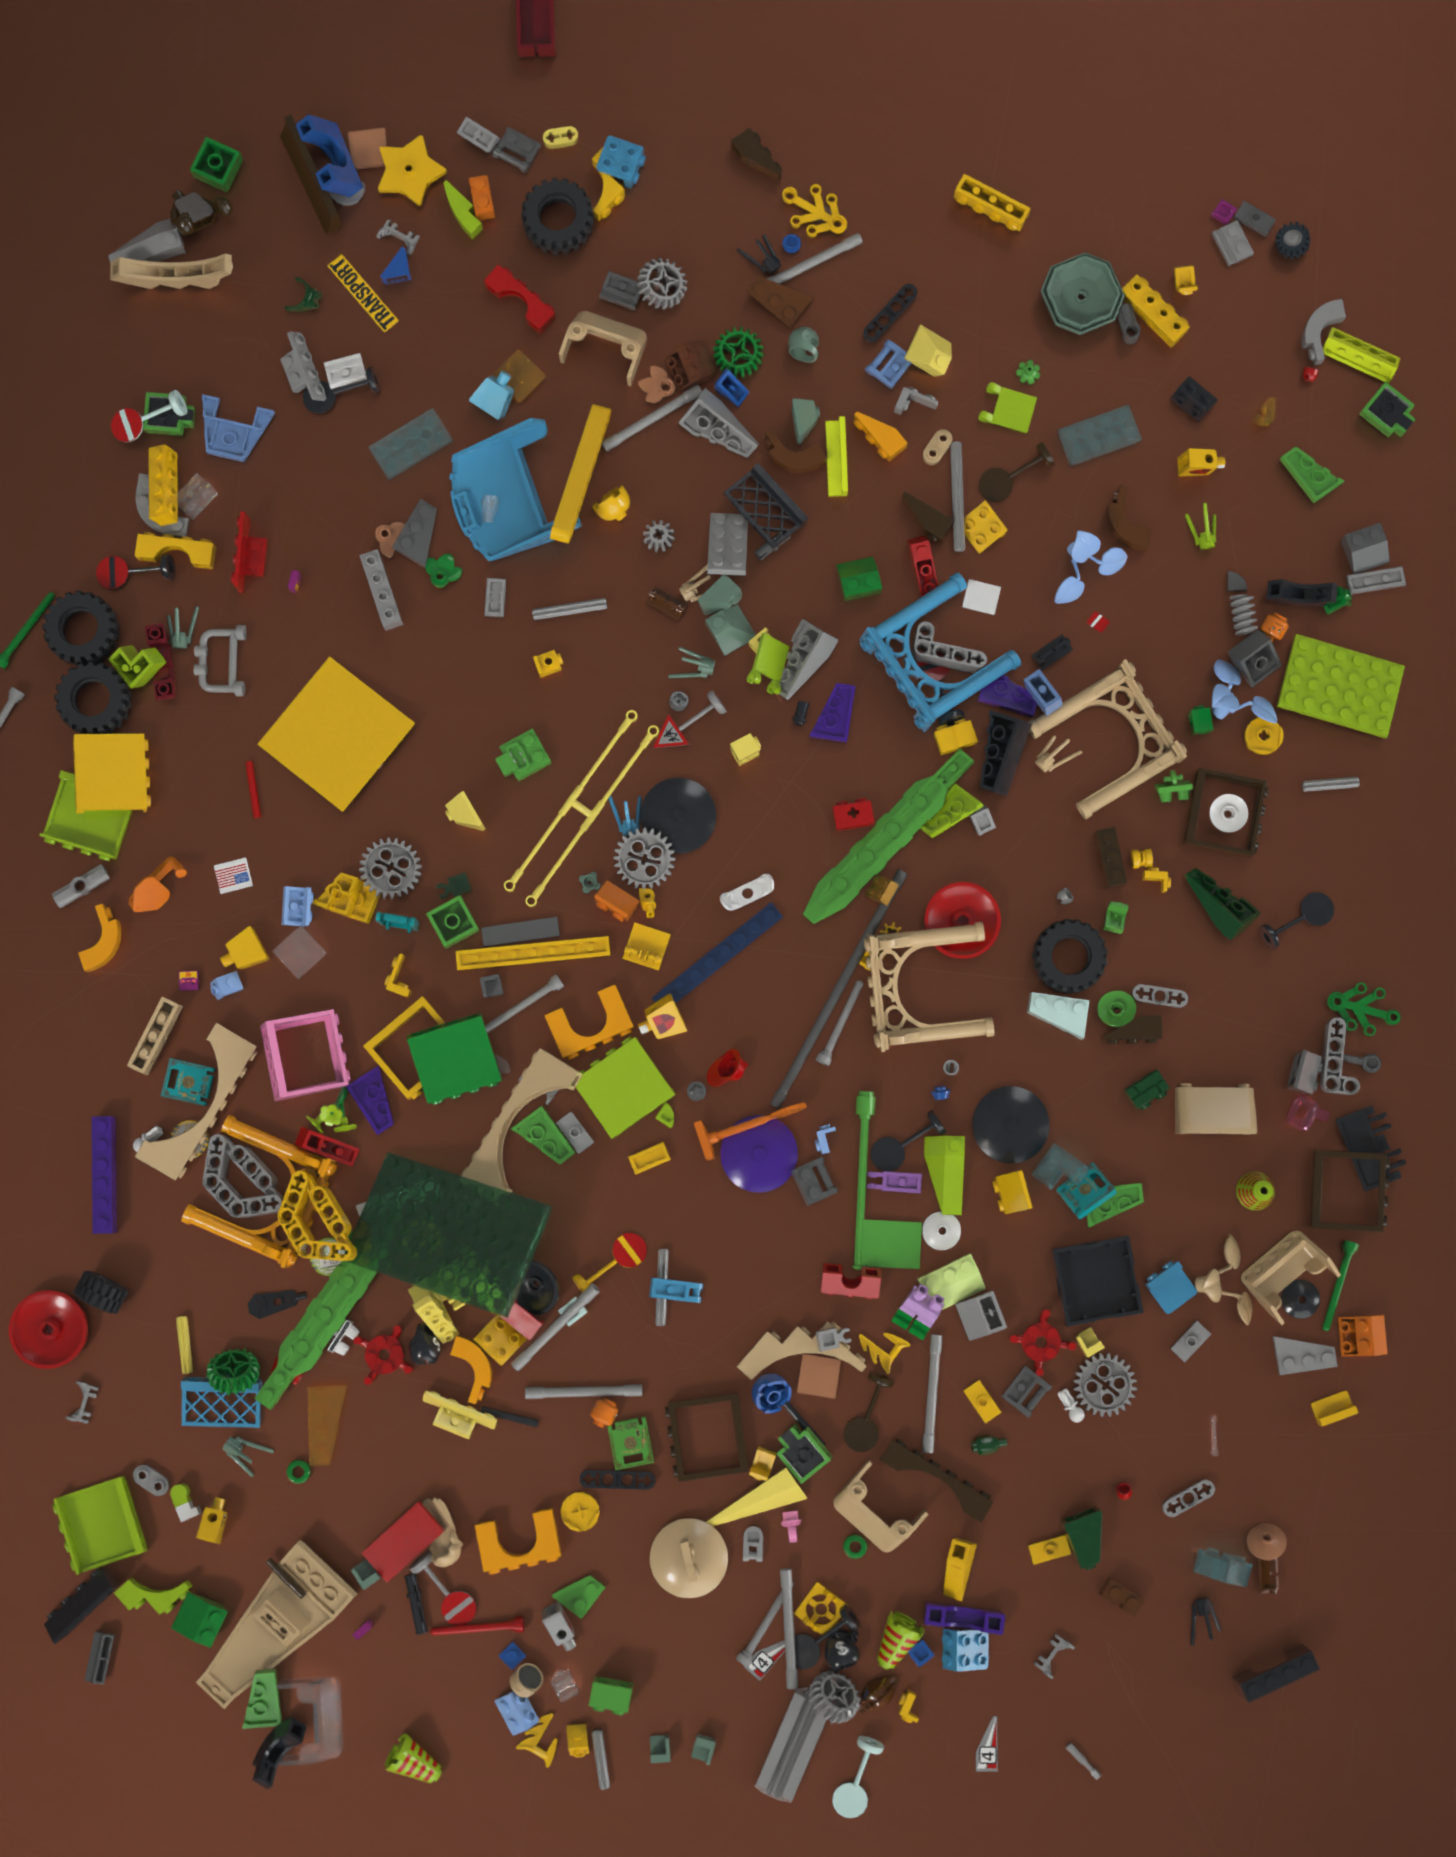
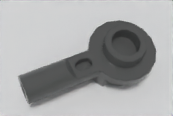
M1348 1054L1343 1056L1344 1062L1362 1065L1363 1069L1369 1073L1377 1072L1381 1067V1060L1375 1054H1368L1364 1058Z

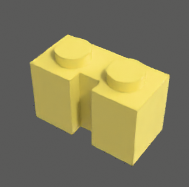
M751 733L730 743V750L739 766L759 756L761 744L756 736L753 737Z

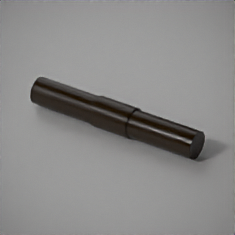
M272 1558L265 1563L300 1599L307 1594Z

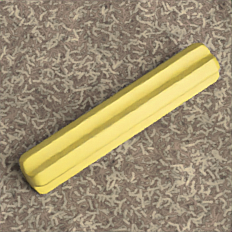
M180 1316L176 1318L181 1367L183 1374H189L193 1372L188 1319L187 1316Z

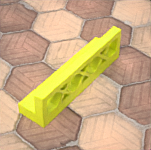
M1334 327L1331 328L1327 340L1322 347L1325 355L1388 384L1395 374L1401 359Z
M839 416V421L825 422L828 497L847 496L845 416Z

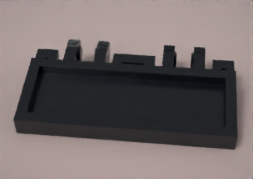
M1371 1105L1335 1119L1348 1151L1384 1152L1390 1149L1385 1135L1375 1136V1134L1392 1128L1391 1124L1386 1123L1375 1129L1371 1125V1122L1384 1119L1387 1116L1386 1112L1368 1118L1367 1116L1375 1113ZM1399 1148L1386 1153L1387 1157L1399 1155L1402 1150ZM1351 1158L1364 1191L1366 1192L1378 1187L1379 1160ZM1405 1159L1390 1164V1168L1386 1169V1177H1389V1183L1402 1178L1399 1170L1391 1173L1390 1170L1407 1164Z

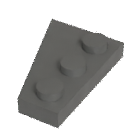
M420 499L392 548L424 568L426 566L437 509Z

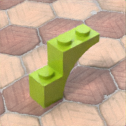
M132 1577L114 1594L129 1611L134 1607L136 1610L146 1602L145 1598L157 1613L161 1615L163 1612L168 1614L176 1607L174 1602L179 1598L183 1600L193 1585L187 1580L180 1586L172 1589L154 1590L141 1585Z

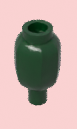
M994 1435L978 1436L975 1441H971L972 1452L981 1456L993 1454L998 1451L999 1447L1007 1446L1006 1438L998 1439Z

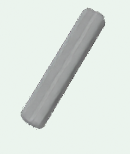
M1357 776L1302 782L1304 792L1359 786V778Z
M601 1729L592 1731V1740L599 1788L605 1790L610 1788L603 1733Z

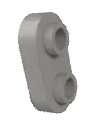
M140 1465L133 1472L135 1482L153 1495L162 1496L168 1492L170 1488L169 1480L149 1465ZM141 1471L146 1474L144 1479L140 1477ZM156 1483L162 1485L160 1490L156 1489Z

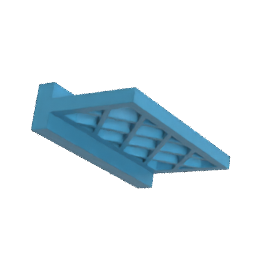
M184 1377L181 1380L182 1426L260 1428L261 1403L256 1400L250 1405L243 1397L247 1393H256L257 1395L262 1387V1379H257L256 1384L252 1385L251 1389H246L242 1396L239 1393L243 1392H238L236 1395L238 1399L231 1405L224 1398L227 1393L225 1392L221 1395L219 1390L215 1391L210 1386L207 1377ZM187 1391H194L199 1396L193 1404L187 1399ZM208 1392H214L219 1397L213 1404L204 1397ZM201 1399L209 1406L203 1414L194 1406ZM220 1400L229 1407L223 1414L214 1407ZM240 1400L248 1407L243 1414H240L233 1407ZM191 1408L199 1415L195 1421H187V1412ZM210 1409L219 1416L215 1421H209L204 1416ZM230 1409L238 1416L234 1422H229L224 1417ZM251 1410L256 1415V1422H248L243 1416Z

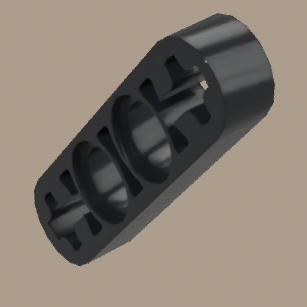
M905 284L865 327L863 331L865 342L869 344L876 343L915 301L917 288L914 285ZM905 290L908 292L912 290V297L910 295L907 296L904 303L902 299L905 296ZM899 303L902 308L896 312L891 309V305ZM886 316L889 319V323L881 325L879 318ZM877 326L878 329L875 332V338L873 336L869 338L868 331L873 332V330Z
M588 1469L581 1473L579 1480L581 1485L586 1488L648 1490L655 1485L656 1478L649 1471ZM587 1473H590L591 1477H597L596 1473H600V1485H596L597 1480H592L590 1484H586L587 1482L583 1480V1477H586ZM605 1474H611L614 1479L613 1483L610 1485L604 1484L602 1477ZM625 1474L631 1475L633 1478L632 1484L624 1485L622 1477ZM635 1474H639L638 1479H644L645 1475H649V1478L653 1481L649 1482V1486H645V1482H638L639 1486H635Z

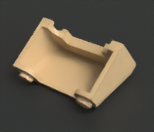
M1190 1083L1180 1084V1087L1175 1088V1134H1257L1254 1088H1250V1084H1238V1088L1192 1087Z

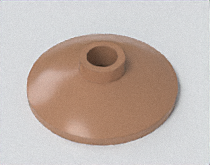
M1269 1523L1258 1524L1247 1535L1248 1549L1259 1559H1276L1286 1549V1536L1276 1525ZM1269 1537L1270 1540H1264L1263 1538Z

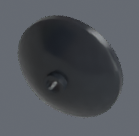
M523 1259L509 1268L505 1277V1289L510 1301L515 1298L516 1302L531 1315L544 1314L555 1306L559 1297V1284L556 1276L548 1266L534 1259Z

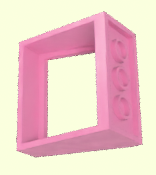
M334 1009L266 1021L260 1026L274 1101L349 1085L350 1073L345 1068L347 1058L345 1051H342L341 1048L343 1038L341 1032L338 1033L337 1025H339L338 1014L334 1013ZM324 1021L336 1081L287 1091L275 1031Z

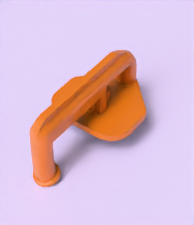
M168 857L149 876L143 878L134 887L128 902L134 912L158 910L168 901L170 892L160 881L172 869L176 871L175 875L178 878H182L187 874V871L175 857Z

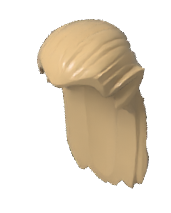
M428 1498L423 1501V1505L445 1529L431 1543L429 1549L432 1552V1561L438 1567H447L458 1560L463 1543L457 1537L455 1526L446 1504L441 1499L433 1498L432 1501Z

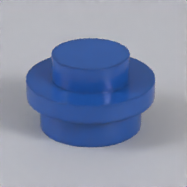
M795 234L785 236L782 241L783 249L788 253L797 252L801 247L800 238Z
M945 1085L935 1086V1089L931 1091V1095H933L935 1100L949 1098L950 1089L946 1088Z

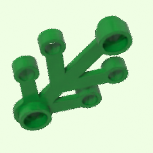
M1363 982L1357 983L1354 988L1343 994L1340 992L1331 993L1327 998L1328 1007L1333 1011H1338L1346 1023V1030L1353 1031L1357 1028V1022L1351 1019L1346 1009L1353 1010L1363 1027V1033L1366 1036H1373L1376 1033V1028L1369 1023L1365 1014L1382 1018L1388 1025L1399 1023L1401 1018L1400 1013L1396 1010L1383 1011L1366 1006L1376 999L1385 997L1386 992L1383 988H1376L1373 993L1357 1002L1348 1001V999L1356 994H1363L1367 991V986ZM1358 985L1363 986L1364 990L1362 992L1358 991ZM1377 990L1382 992L1381 997L1376 995ZM1335 998L1340 999L1339 1005L1334 1003ZM1391 1014L1396 1015L1395 1021L1390 1019ZM1349 1022H1353L1354 1027L1352 1029L1348 1027ZM1367 1027L1372 1028L1373 1032L1371 1034L1367 1033Z

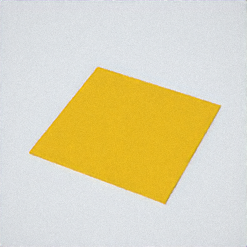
M329 656L257 745L343 812L411 730L415 722Z

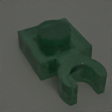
M465 872L447 878L449 883L447 885L442 883L436 885V889H445V893L439 895L440 899L446 898L451 892L453 897H457L472 891Z

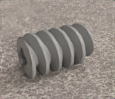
M1241 594L1229 597V599L1235 600L1230 603L1231 607L1235 608L1231 611L1232 614L1237 615L1233 617V622H1237L1234 625V629L1239 630L1235 635L1241 636L1253 633L1254 630L1258 629V626L1252 625L1257 619L1251 618L1252 615L1256 614V611L1250 610L1255 604L1249 603L1250 600L1254 599V596Z

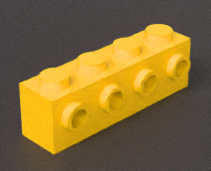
M966 174L961 178L954 193V198L960 204H967L973 207V210L977 213H984L991 220L1004 223L1012 231L1017 230L1020 232L1031 209Z
M1136 275L1122 288L1125 295L1123 301L1131 304L1133 310L1171 348L1188 332L1190 327L1187 320L1182 316L1179 317L1175 313L1174 307L1169 303L1166 304L1162 300L1161 294L1149 287V283L1145 278H1140Z
M165 444L149 448V519L160 526L178 523L177 452Z

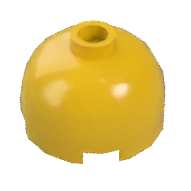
M621 485L619 489L616 487L602 496L601 503L595 502L592 505V508L600 518L607 521L614 519L620 521L627 515L626 511L630 506V498L626 489Z

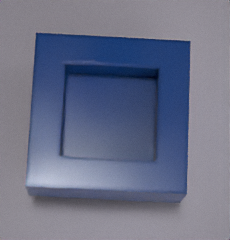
M923 1639L918 1641L908 1652L919 1668L935 1656Z
M512 1641L499 1654V1657L513 1670L526 1657V1654Z

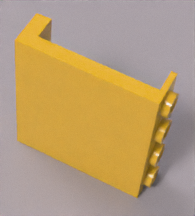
M74 734L76 814L94 810H143V812H146L147 807H151V797L147 795V788H150V777H146V769H149V758H145V751H148V739L144 738V734Z

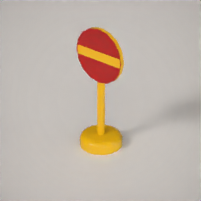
M625 1233L619 1236L614 1241L612 1247L614 1259L587 1280L579 1274L572 1277L574 1283L583 1293L591 1282L616 1263L626 1268L640 1265L647 1254L644 1240L634 1233Z

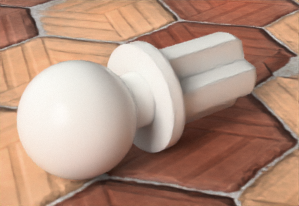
M155 1126L149 1132L143 1133L142 1138H137L133 1142L134 1150L138 1152L145 1139L151 1142L160 1138L163 1135L162 1128Z
M1067 1388L1062 1389L1058 1392V1396L1065 1406L1064 1410H1070L1069 1417L1073 1422H1081L1085 1416L1083 1409L1076 1407L1078 1401L1073 1399Z

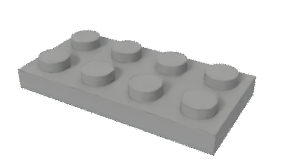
M710 513L707 574L746 575L748 521L741 514Z

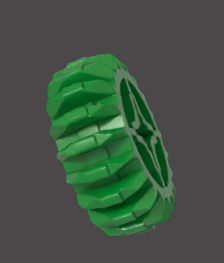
M742 326L740 331H736V327H733L731 333L726 329V336L720 334L719 338L721 340H716L715 344L717 346L713 347V351L716 352L713 358L718 359L716 365H722L720 367L722 372L725 369L734 372L735 377H737V373H741L743 378L744 372L751 375V369L756 371L758 369L757 365L762 363V360L759 358L764 357V353L760 352L764 349L763 345H759L761 339H756V333L750 335V329L743 332ZM740 339L738 343H729L730 341ZM746 342L752 346L754 355L745 349ZM742 346V354L737 355L735 358V350H740ZM723 349L727 350V353L732 356L731 362L725 359ZM740 361L747 362L743 365H737V363Z
M229 1348V1351L225 1352L222 1350L221 1354L215 1353V1357L210 1358V1362L207 1364L206 1375L210 1386L215 1391L219 1390L221 1394L226 1392L228 1396L231 1393L237 1395L240 1391L245 1393L246 1389H251L252 1385L256 1384L260 1376V1365L252 1352L247 1353L246 1349L240 1351L239 1348L236 1350Z

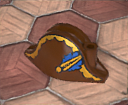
M896 1674L876 1678L866 1684L860 1696V1707L858 1709L860 1713L882 1709L891 1702L899 1681Z

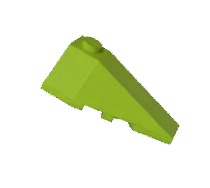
M965 1136L924 1137V1158L942 1215H962Z

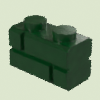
M1156 1069L1124 1089L1123 1092L1135 1110L1140 1108L1143 1111L1151 1105L1150 1101L1154 1098L1160 1100L1167 1095L1166 1091L1170 1088Z

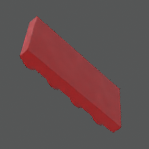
M419 1501L366 1548L362 1555L388 1583L439 1537L445 1529Z

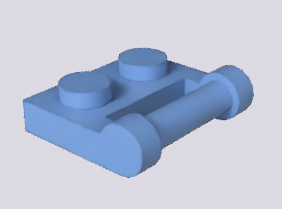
M887 340L884 343V348L873 362L866 366L865 371L892 389L912 363L904 359L907 352L892 341ZM890 351H893L895 354L891 357V359L884 366L881 372L878 371V366L885 359Z

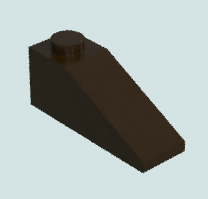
M904 492L902 500L923 533L927 535L928 540L931 542H939L941 544L954 520Z

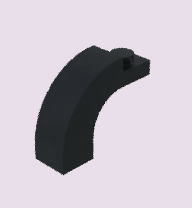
M1284 579L1268 581L1267 600L1294 606H1325V604L1336 603L1338 584L1332 582L1310 585L1293 583Z
M290 1717L278 1724L269 1733L257 1751L252 1764L256 1767L252 1779L254 1782L265 1789L273 1786L278 1765L284 1755L293 1747L302 1744L307 1728L305 1724L294 1717Z

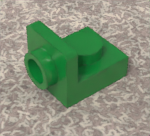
M1337 587L1336 603L1325 604L1324 609L1326 613L1331 614L1344 606L1352 605L1350 591L1344 587Z

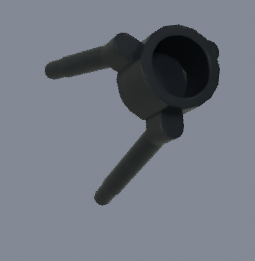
M765 234L762 237L771 255L768 254L758 239L756 240L757 245L766 257L762 261L764 265H761L746 252L737 248L741 255L760 268L764 274L768 272L769 275H772L782 266Z
M1210 1598L1194 1600L1195 1605H1191V1646H1194L1197 1612L1199 1616L1205 1617L1210 1640H1213L1209 1619L1210 1613L1219 1632L1222 1630Z

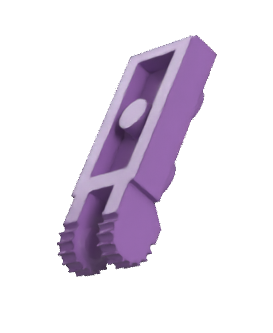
M883 1171V1173H867L869 1177H883L882 1185L869 1183L867 1188L882 1189V1191L921 1193L922 1174Z

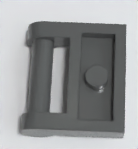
M508 127L498 146L494 149L492 156L520 168V171L526 174L541 148V143ZM506 148L526 160L523 162L503 152V150Z
M823 1157L791 1171L806 1206L839 1192L837 1187H834L823 1164L825 1162ZM814 1166L817 1167L827 1188L825 1192L822 1191L812 1169Z
M1024 1365L1001 1397L1029 1418L1032 1415V1410L1045 1393L1052 1389V1386ZM1037 1383L1041 1385L1026 1407H1023L1021 1403Z

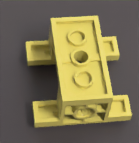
M476 1250L471 1251L408 1289L414 1301L413 1307L443 1344L453 1340L460 1334L453 1324L443 1301L447 1299L449 1304H452L454 1310L472 1301L466 1290V1287L469 1285L474 1293L477 1292L482 1303L486 1304L493 1314L503 1310L509 1304L507 1297L500 1290L488 1265Z

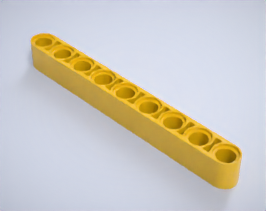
M595 404L591 407L550 534V539L568 544L571 541L610 420L611 408Z

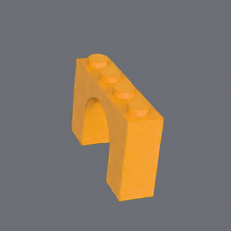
M616 985L598 992L607 1014V1020L602 1031L594 1036L584 1037L575 1033L569 1024L563 1008L544 1015L564 1059H574L579 1056L578 1052L583 1050L586 1052L592 1051L597 1048L596 1044L601 1042L604 1045L614 1041L613 1037L619 1034L623 1037L632 1033L631 1029L634 1026Z
M553 1508L538 1510L532 1513L537 1535L536 1543L529 1552L520 1555L509 1553L503 1548L499 1540L496 1520L476 1523L475 1530L483 1571H489V1574H496L501 1572L500 1569L508 1567V1570L519 1569L521 1564L527 1563V1566L538 1565L541 1560H546L547 1562L557 1561L562 1552Z

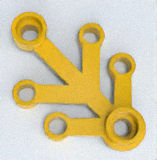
M814 184L810 188V193L814 197L816 206L797 196V191L793 187H787L783 190L782 196L785 203H794L810 212V214L802 216L794 215L791 218V226L793 228H799L803 223L822 219L827 223L817 226L811 224L807 227L806 231L809 237L813 238L818 233L829 230L836 234L846 230L847 220L844 216L839 215L837 196L830 193L826 197V203L831 208V216L825 212L820 185ZM814 188L819 189V192L814 193L812 190ZM788 195L794 196L792 199L787 198ZM832 197L835 201L829 202L828 199ZM795 219L800 221L798 224L793 223ZM839 222L841 226L836 227L834 224ZM815 229L816 231L815 233H810L809 230Z

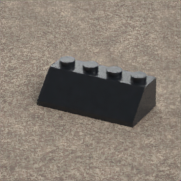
M107 1567L101 1570L97 1568L90 1575L92 1579L87 1584L82 1582L75 1589L77 1593L73 1597L70 1595L61 1602L62 1607L58 1611L54 1609L46 1616L48 1620L44 1623V1626L54 1644L63 1640L121 1585V1582Z

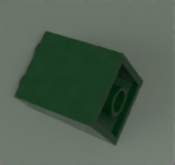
M1095 1506L1060 1520L1076 1564L1081 1569L1085 1568L1086 1571L1097 1567L1096 1564L1100 1562L1102 1512Z

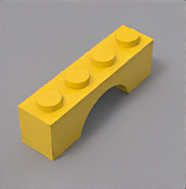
M144 532V534H138L135 557L140 561L158 562L160 557L166 552L180 550L189 555L194 567L213 569L216 546L208 539L193 541V538L190 537L177 539L168 534H163L160 537L155 536L151 532Z

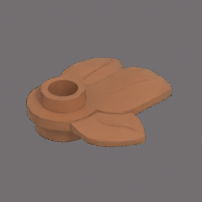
M657 366L650 367L651 377L644 378L638 382L641 390L648 393L646 401L650 403H658L663 397H669L675 392L673 380L667 377L664 369ZM668 385L670 388L665 391L663 386Z
M394 522L390 526L380 525L375 530V538L380 542L379 549L384 556L392 557L394 553L392 546L405 524ZM386 531L388 536L383 537L381 532Z

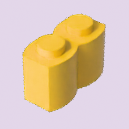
M960 719L954 722V726L942 725L936 728L937 731L933 735L941 756L978 743L971 720Z

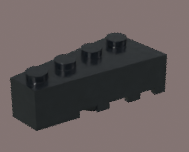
M990 710L989 717L991 720L990 726H987L988 743L985 745L984 750L986 759L982 766L980 788L1007 797L1032 724Z

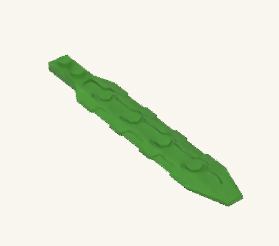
M959 749L933 776L916 781L903 794V798L876 822L877 825L850 849L847 856L817 883L803 915L815 924L846 908L874 875L879 874L901 847L904 848L913 838L912 836L942 809L948 789L974 764V760L963 750Z
M392 1206L362 1229L352 1243L357 1249V1256L352 1261H342L329 1276L330 1279L319 1295L312 1300L294 1330L290 1331L281 1344L277 1367L254 1399L272 1410L294 1377L312 1369L322 1355V1350L334 1333L341 1328L346 1316L357 1300L361 1299L367 1291L371 1280L395 1251L405 1213Z

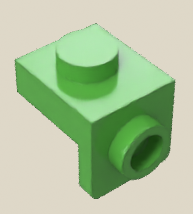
M1110 901L1106 910L1103 930L1122 934L1129 906L1121 902Z

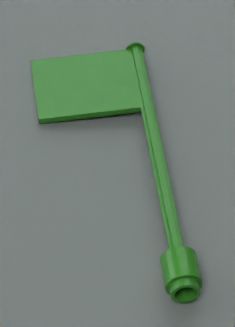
M859 1091L858 1096H856V1114H859V1118H861L855 1251L854 1266L852 1267L856 1270H861L864 1266L920 1269L922 1222L864 1219L869 1119H871V1115H875L876 1097H874V1092Z

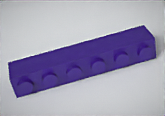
M113 1116L92 1117L93 1234L117 1233L116 1117Z

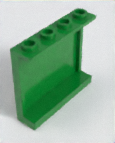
M481 1012L406 1035L428 1104L436 1105L442 1103L443 1099L449 1097L455 1099L462 1096L461 1093L468 1091L469 1093L479 1091L481 1087H493L502 1081Z

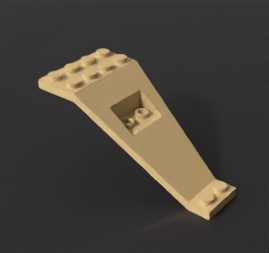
M301 1539L278 1565L307 1594L300 1599L272 1572L208 1669L196 1682L223 1709L253 1684L256 1670L272 1669L332 1622L357 1595Z

